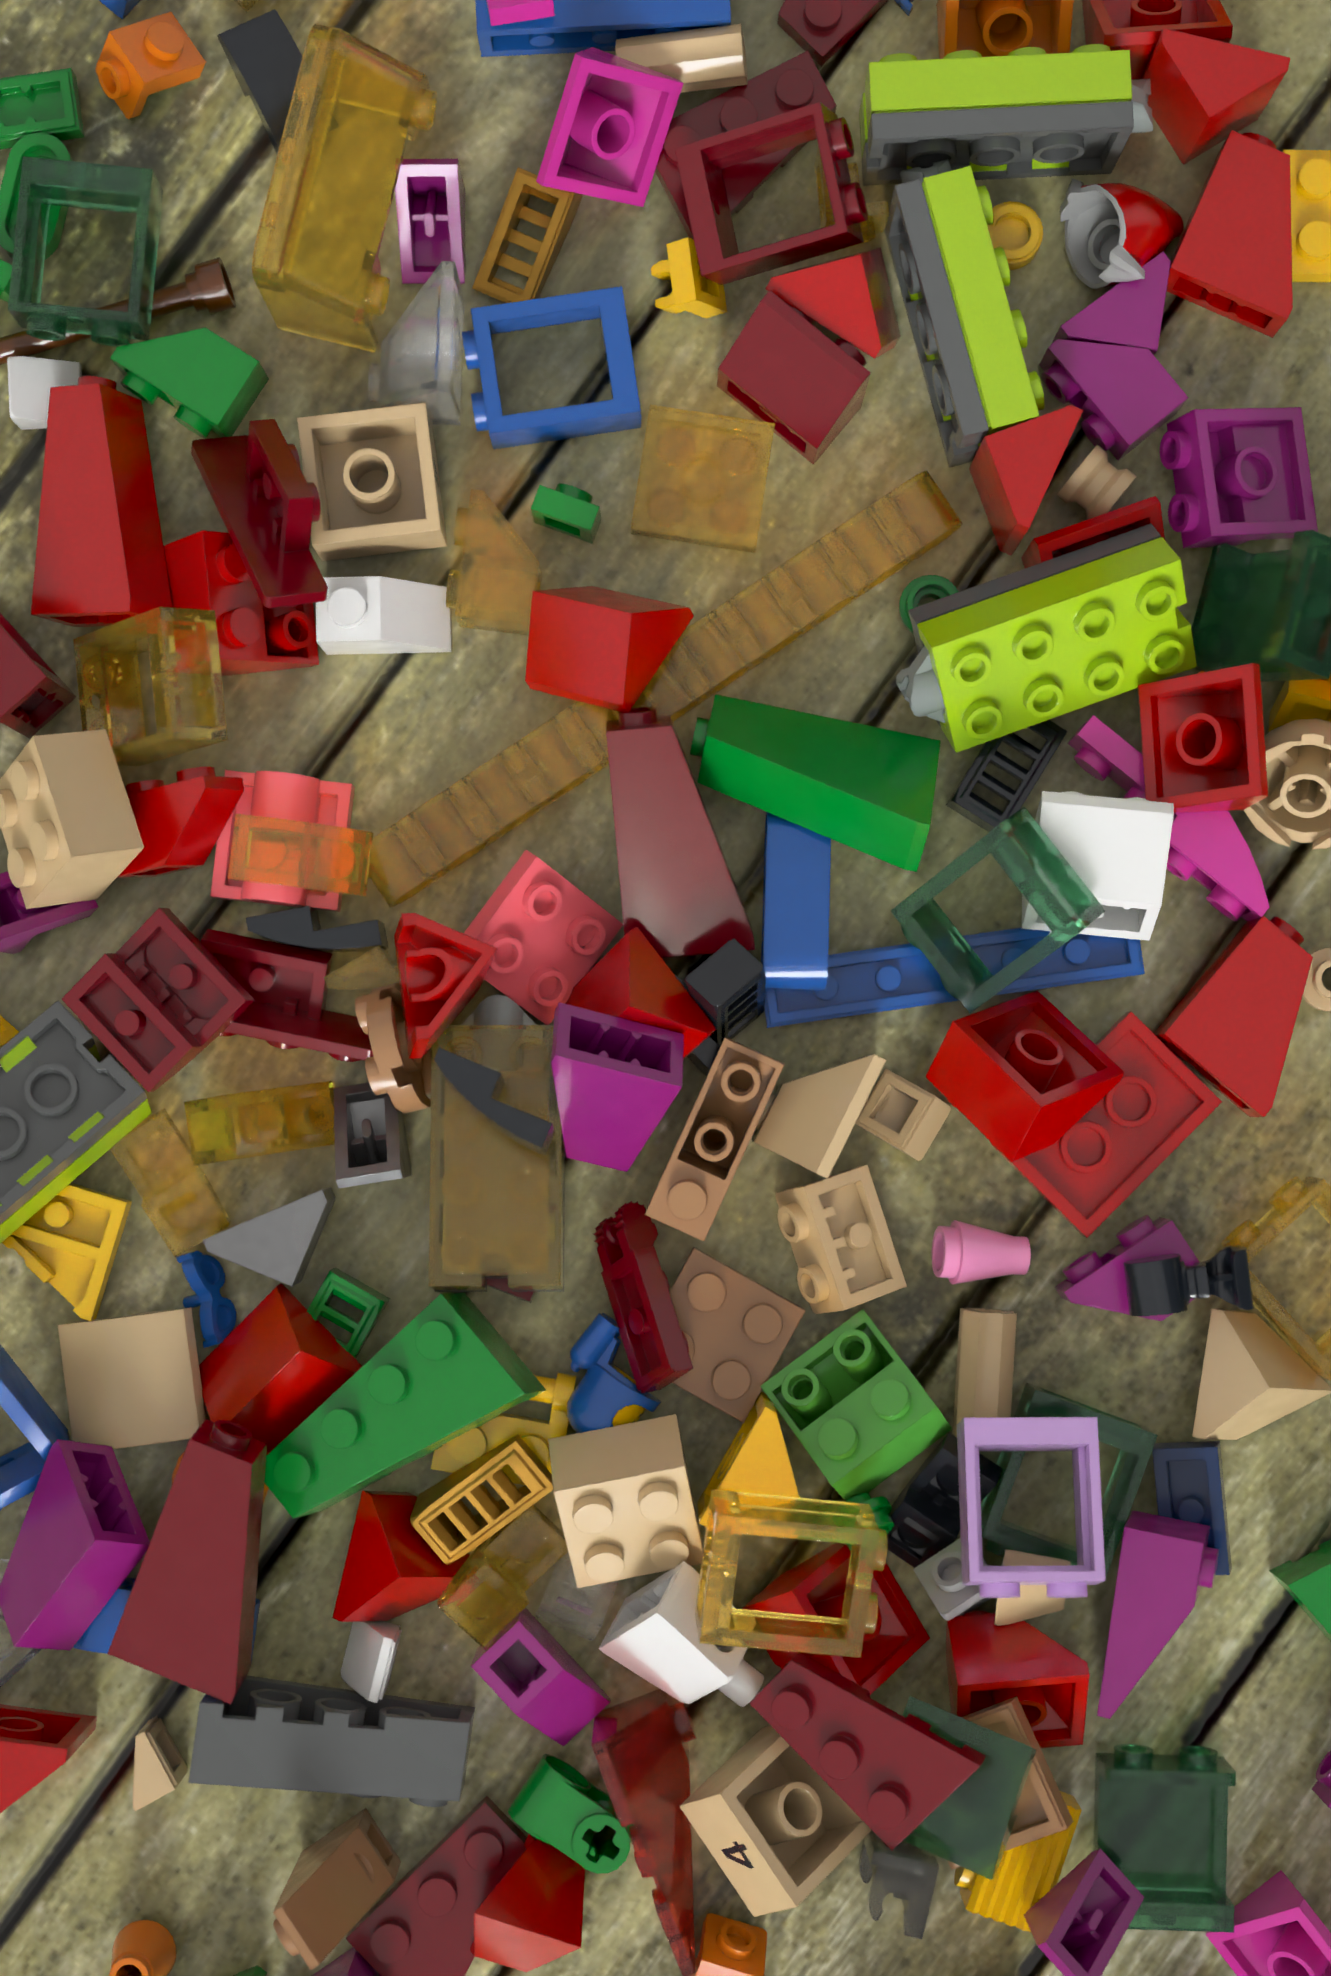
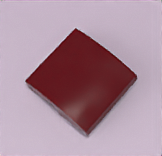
M158 908L116 953H105L62 998L64 1003L148 1093L154 1092L186 1066L255 1000L169 908Z

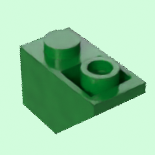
M207 328L119 346L110 357L124 376L120 384L125 389L150 405H153L157 398L162 399L177 409L173 417L180 424L205 439L211 431L220 437L233 436L269 380L258 360Z

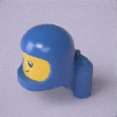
M598 1313L570 1350L571 1369L577 1373L580 1369H587L586 1374L576 1386L567 1402V1417L572 1429L576 1433L637 1422L646 1409L654 1412L661 1403L648 1392L641 1393V1390L638 1391L634 1378L613 1363L621 1340L618 1338L620 1328H618L617 1322L605 1313Z

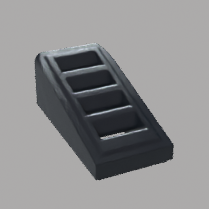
M1051 720L1027 727L1046 739L1041 749H1038L1014 733L985 742L946 806L998 839L1001 838L1013 822L1068 732ZM1002 741L1033 760L1028 770L997 751ZM989 762L1020 781L1015 790L984 771ZM976 783H979L1007 801L1002 811L971 792Z
M734 938L729 940L686 976L685 982L691 997L716 1028L709 1037L720 1046L725 1037L732 1040L764 1012L766 975L760 961Z

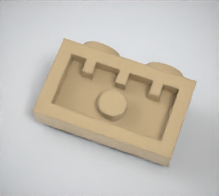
M868 1165L854 1167L831 1175L828 1179L823 1178L803 1186L776 1193L775 1197L779 1207L777 1214L778 1224L782 1234L791 1244L799 1269L797 1273L798 1286L803 1297L810 1303L813 1313L821 1314L844 1311L907 1287Z

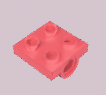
M225 770L224 777L243 778L244 792L216 843L210 896L217 899L299 908L310 906L317 910L340 912L355 786L349 783L322 781L314 777L286 772L256 771L255 773Z
M525 850L464 934L498 948L484 980L549 1026L554 1019L558 1003L565 1004L573 987L589 972L623 924L540 858Z

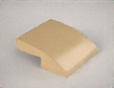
M191 1307L142 1312L122 1317L95 1319L93 1321H74L58 1325L72 1441L112 1446L113 1449L190 1439L206 1420Z

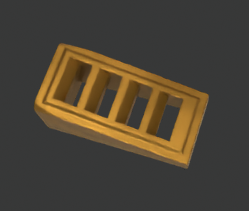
M519 167L515 173L472 287L474 290L505 303L539 298L583 195L542 186L536 182L538 175ZM531 195L556 205L552 217L526 207ZM520 219L547 229L543 241L517 231L516 228ZM512 242L537 253L534 265L505 254L509 243ZM499 265L528 277L525 288L521 289L494 277Z
M519 1434L420 1493L410 1516L411 1524L446 1565H449L471 1552L553 1490L552 1474ZM509 1464L525 1485L518 1489L501 1468ZM487 1480L502 1499L497 1502L482 1482ZM465 1496L479 1513L473 1515L461 1501V1498Z

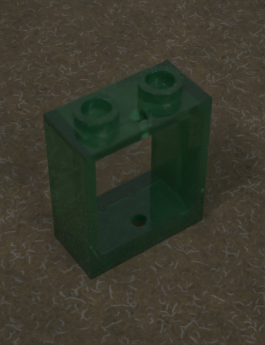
M23 156L8 311L21 328L26 329L28 335L43 340L61 341L66 338V333L91 335V340L98 344L112 347L130 344V339L149 340L163 189L153 169ZM50 205L137 214L128 312L41 304Z
M1025 807L995 827L891 910L892 914L901 924V929L906 939L923 952L940 974L942 984L948 993L960 1000L969 1013L980 1007L1064 945L1106 911ZM989 854H992L1051 930L1050 933L993 975L933 899Z
M1026 1382L1014 1417H1097L1099 1441L1120 1449L1102 1499L1105 1577H1107L1158 1435L1145 1426ZM1001 1451L997 1465L1003 1469L998 1483L984 1498L981 1505L982 1537L988 1539L985 1548L1001 1557H1004L1005 1549L1067 1560L1071 1562L1070 1565H1077L1076 1547L1001 1519L1026 1452Z

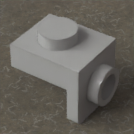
M961 1538L913 1569L944 1620L949 1621L956 1616H963L991 1599L980 1598L979 1585H962ZM983 1558V1566H989Z

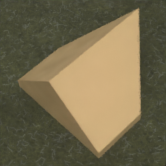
M1211 1309L1192 1437L1238 1440L1331 1393V1386L1257 1314L1245 1311Z

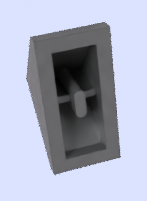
M369 1082L333 1088L335 1173L338 1189L411 1176L412 1171L403 1113L394 1108L388 1093L375 1095Z
M331 1187L322 1189L203 1239V1243L207 1252L289 1286H294L303 1279L334 1204L335 1196Z

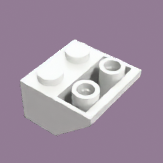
M1042 791L1023 865L1022 929L1149 941L1162 905L1174 816V803L1149 801L1139 797L1123 799L1091 796L1074 791L1061 793Z

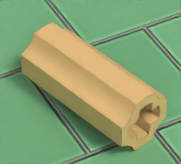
M741 24L616 39V56L683 82L681 93L747 85L746 51Z
M960 1308L952 1433L955 1437H957V1424L963 1418L1011 1417L1017 1313H1014V1311Z

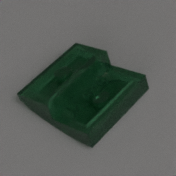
M909 1696L902 1716L907 1718L910 1713L932 1725L930 1729L932 1733L961 1749L966 1744L986 1755V1758L982 1765L903 1841L990 1880H994L1017 1818L1014 1811L1037 1750Z

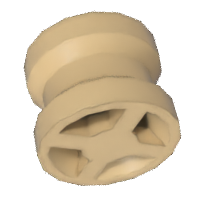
M1096 445L1064 484L1057 496L1066 503H1078L1085 509L1086 519L1088 520L1108 513L1137 476L1128 468L1117 469L1108 462V452L1099 445Z

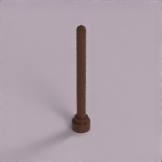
M220 257L195 264V272L185 274V282L1 337L0 365L7 363L8 357L32 356L193 306L197 312L208 309L211 315L235 308L236 301L224 264Z

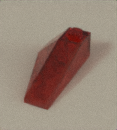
M658 1689L603 1709L594 1717L591 1746L621 1826L625 1827L634 1823L633 1826L629 1827V1832L635 1851V1861L642 1878L648 1879L653 1877L656 1888L652 1889V1896L657 1915L682 1976H689L695 1973L691 1823L679 1806L690 1796L689 1746L687 1742L697 1739L686 1704L682 1702L673 1704L671 1696Z

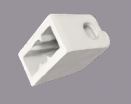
M685 1561L625 1598L599 1647V1650L682 1703L691 1704L718 1689L737 1705L744 1707L755 1697L764 1681V1674L743 1659L755 1634L753 1624Z

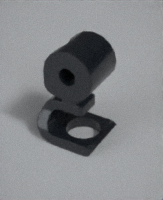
M1243 1245L1224 1247L1211 1259L1197 1262L1193 1265H1185L1180 1254L1151 1256L1123 1263L1129 1315L1156 1316L1188 1310L1187 1305L1190 1299L1210 1298V1295L1218 1296L1228 1303L1236 1305L1240 1310L1254 1309L1247 1250Z

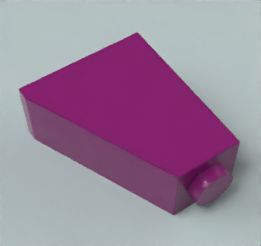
M558 1003L554 1014L551 1066L566 1158L624 1172L629 1170L682 1088L684 1034Z
M57 1439L50 1448L0 1584V1607L14 1647L71 1650L148 1549L150 1541L112 1446Z

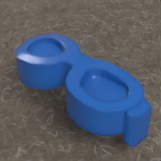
M198 1250L176 1257L177 1261L182 1263L185 1277L192 1290L196 1293L183 1299V1306L185 1308L200 1306V1326L203 1338L205 1339L203 1341V1348L222 1343L233 1330L236 1323V1309L233 1302L228 1298L222 1297L220 1294V1288L225 1282L223 1267L214 1257L203 1255Z

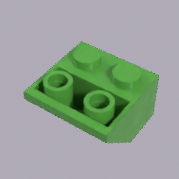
M864 1309L860 1310L761 1385L763 1391L828 1482L845 1501L856 1495L870 1492L953 1429Z

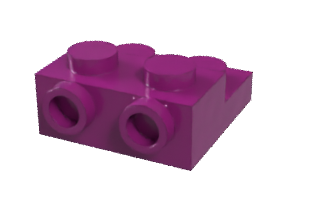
M1301 407L1194 409L1166 424L1167 432L1161 439L1159 453L1163 466L1166 469L1173 470L1176 493L1171 498L1168 506V520L1175 532H1181L1183 548L1238 546L1250 540L1304 538L1318 532Z

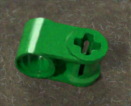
M544 1754L508 1809L510 1817L530 1835L551 1844L580 1864L584 1869L595 1874H607L617 1870L626 1861L629 1854L631 1841L634 1836V1821L630 1811L622 1803L590 1783L571 1765L553 1755ZM605 1825L612 1827L615 1830L613 1840L607 1839L602 1846L592 1841L594 1831L600 1832Z

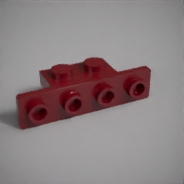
M275 419L249 421L248 435L193 440L191 455L262 604L265 607L273 608L281 606L293 607L300 604L325 601L327 599L328 586L309 550L312 522H318L320 519L319 493L313 482L307 483L300 469L298 451L294 444H287Z
M212 929L206 930L201 938V943L255 999L219 1036H234L237 1034L266 1040L271 1046L280 1049L301 1047L326 1052L331 1057L345 1062L366 1060V1058L373 1056L369 1034L366 1035L362 1031L356 1016L325 1010L333 954Z

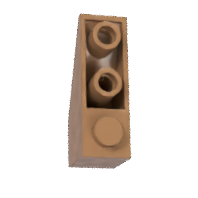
M727 1037L724 1038L656 1186L645 1215L705 1241L785 1063Z
M366 1808L301 1852L273 1911L277 1918L274 1920V1928L280 1942L292 1956L300 1954L310 1970L320 1965L393 1884L397 1876L401 1861Z

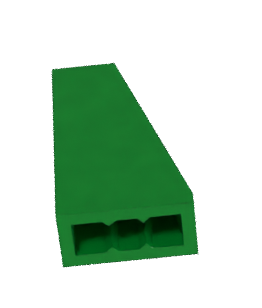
M715 694L710 719L697 717L690 755L702 757L697 783L899 868L917 872L931 825L941 740Z

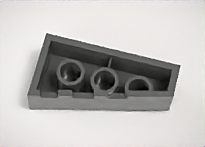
M247 1676L231 1704L207 1694L200 1701L188 1783L342 1793L362 1798L400 1797L409 1798L412 1803L426 1807L446 1806L448 1801H460L465 1784L475 1707L384 1695L382 1700L379 1699L378 1703L367 1701L355 1690Z

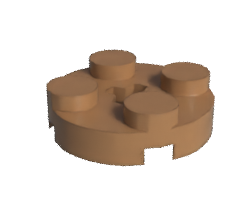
M400 982L372 989L369 994L357 997L355 999L356 1016L362 1031L366 1035L369 1034L373 1056L365 1060L366 1075L375 1095L388 1093L394 1108L404 1114L432 1107L434 1101L426 1096V1094L436 1092V1067L432 1047L422 1058L409 1059Z

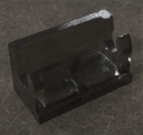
M919 1826L915 1828L892 1851L871 1831L864 1838L859 1858V1871L863 1882L869 1883L872 1878L868 1894V1907L872 1919L875 1921L879 1920L883 1912V1899L887 1894L892 1893L893 1897L901 1899L903 1903L904 1935L918 1939L923 1938L939 1870V1864L926 1828Z

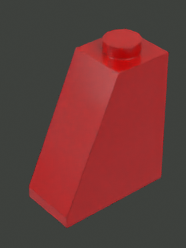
M1231 130L1216 156L1170 260L1167 292L1272 338L1287 321L1293 308L1290 155L1277 150L1276 145L1270 139L1256 133L1240 134Z
M1265 916L1247 921L1154 1032L1177 1057L1249 1117H1265L1273 1106L1313 957L1300 947L1304 941L1303 936L1286 921L1276 916L1270 921Z

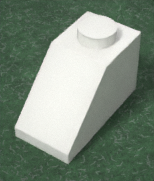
M382 576L323 577L328 586V593L325 601L316 602V642L326 655L452 652L450 587Z

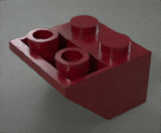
M769 290L719 366L717 386L814 465L861 408L871 372L864 367L867 362L853 345L841 338H837L833 342L814 327L817 323L816 321L781 300Z

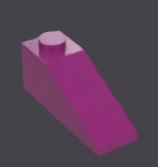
M1132 1510L1124 1526L1097 1716L1108 1719L1113 1716L1193 1610L1201 1586L1213 1588L1219 1549L1207 1547L1210 1526Z

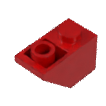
M204 766L176 772L177 782L164 785L163 780H145L125 785L144 848L118 877H157L203 866L244 792L243 778L216 776L215 767Z

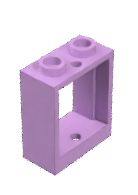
M963 1418L957 1424L962 1585H979L980 1598L1020 1597V1585H1046L1048 1598L1088 1597L1087 1585H1096L1106 1581L1098 1418ZM979 1451H1072L1077 1565L983 1566Z

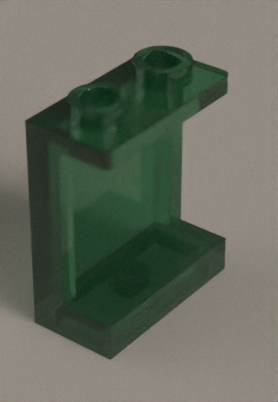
M1314 530L1298 531L1294 534L1291 549L1256 554L1246 552L1227 543L1216 544L1211 553L1191 628L1197 667L1193 669L1209 672L1255 663L1260 664L1261 682L1329 679L1331 673V538Z
M1119 1744L1114 1746V1753L1095 1754L1093 1851L1101 1848L1145 1897L1128 1929L1234 1933V1905L1226 1895L1228 1786H1236V1771L1223 1756H1218V1751L1202 1746H1183L1178 1749V1755L1153 1754V1749L1144 1745Z

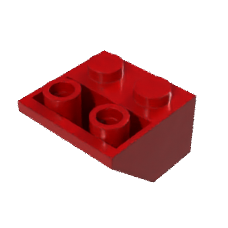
M202 530L163 546L173 607L172 624H166L171 674L230 676L319 665L313 603L300 604L293 607H265L229 533Z

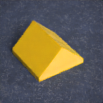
M760 1392L746 1420L741 1424L697 1501L699 1524L710 1530L801 1505L776 1409L768 1396L763 1392Z

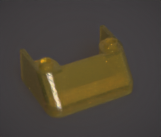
M317 23L311 28L306 42L254 245L252 276L278 329L375 353L378 338L371 321L373 315H383L390 289V278L381 275V264L378 254L407 141H415L420 129L429 131L431 126H433L436 116L437 92L430 90L426 74L342 29Z

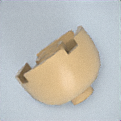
M1318 718L1294 720L1271 730L1265 736L1268 797L1244 809L1254 827L1277 844L1290 847L1291 840L1300 843L1313 842L1312 849H1326L1331 847V722Z

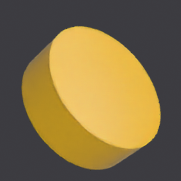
M1015 201L1003 202L993 207V224L987 225L993 248H1003L1009 270H1016L1026 266L1036 256L1042 243L1043 226L1039 216L1026 204Z

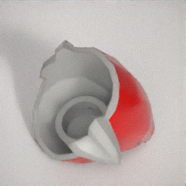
M1072 179L1068 186L1066 197L1060 206V221H1065V246L1070 265L1075 275L1084 284L1095 289L1115 286L1120 282L1145 279V270L1142 266L1164 251L1175 237H1180L1184 228L1181 215L1170 205L1145 190L1123 183L1084 185L1083 182Z

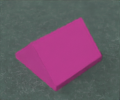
M594 47L575 53L536 182L545 187L643 207L683 87V82Z
M1282 1870L1210 1925L1205 1934L1237 1976H1331V1933Z

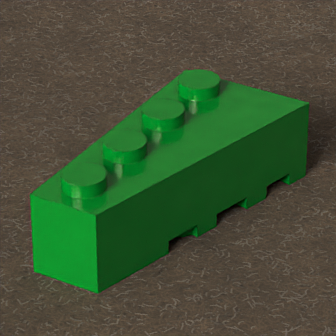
M441 1293L266 1456L264 1483L293 1519L318 1513L390 1475L391 1472L435 1451L442 1447L443 1444L467 1431L498 1417L499 1414L517 1404L546 1391V1389L465 1293Z

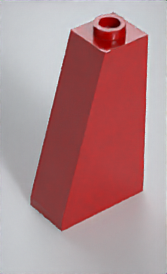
M81 376L78 378L77 385L50 387L31 615L72 627L172 624L173 607L142 400L116 390L117 383L115 381L97 376Z

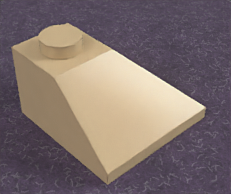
M875 1054L867 1055L780 1084L775 1095L771 1094L756 1126L757 1131L752 1141L828 1179L886 1059Z

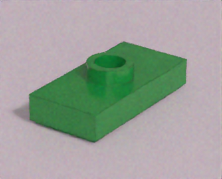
M71 68L0 78V150L12 148L18 140L32 133H47L58 138L60 141L85 137L77 79Z

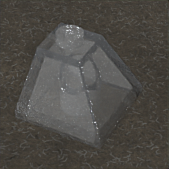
M441 261L381 342L380 364L370 363L368 376L370 402H378L379 408L426 402L433 424L460 425L463 369L462 331H464L465 300L455 262Z

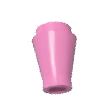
M956 1220L950 1226H938L935 1230L932 1242L933 1272L936 1277L948 1278L949 1282L953 1285L1012 1274L1026 1275L1029 1270L1031 1249L1027 1237L1012 1236Z

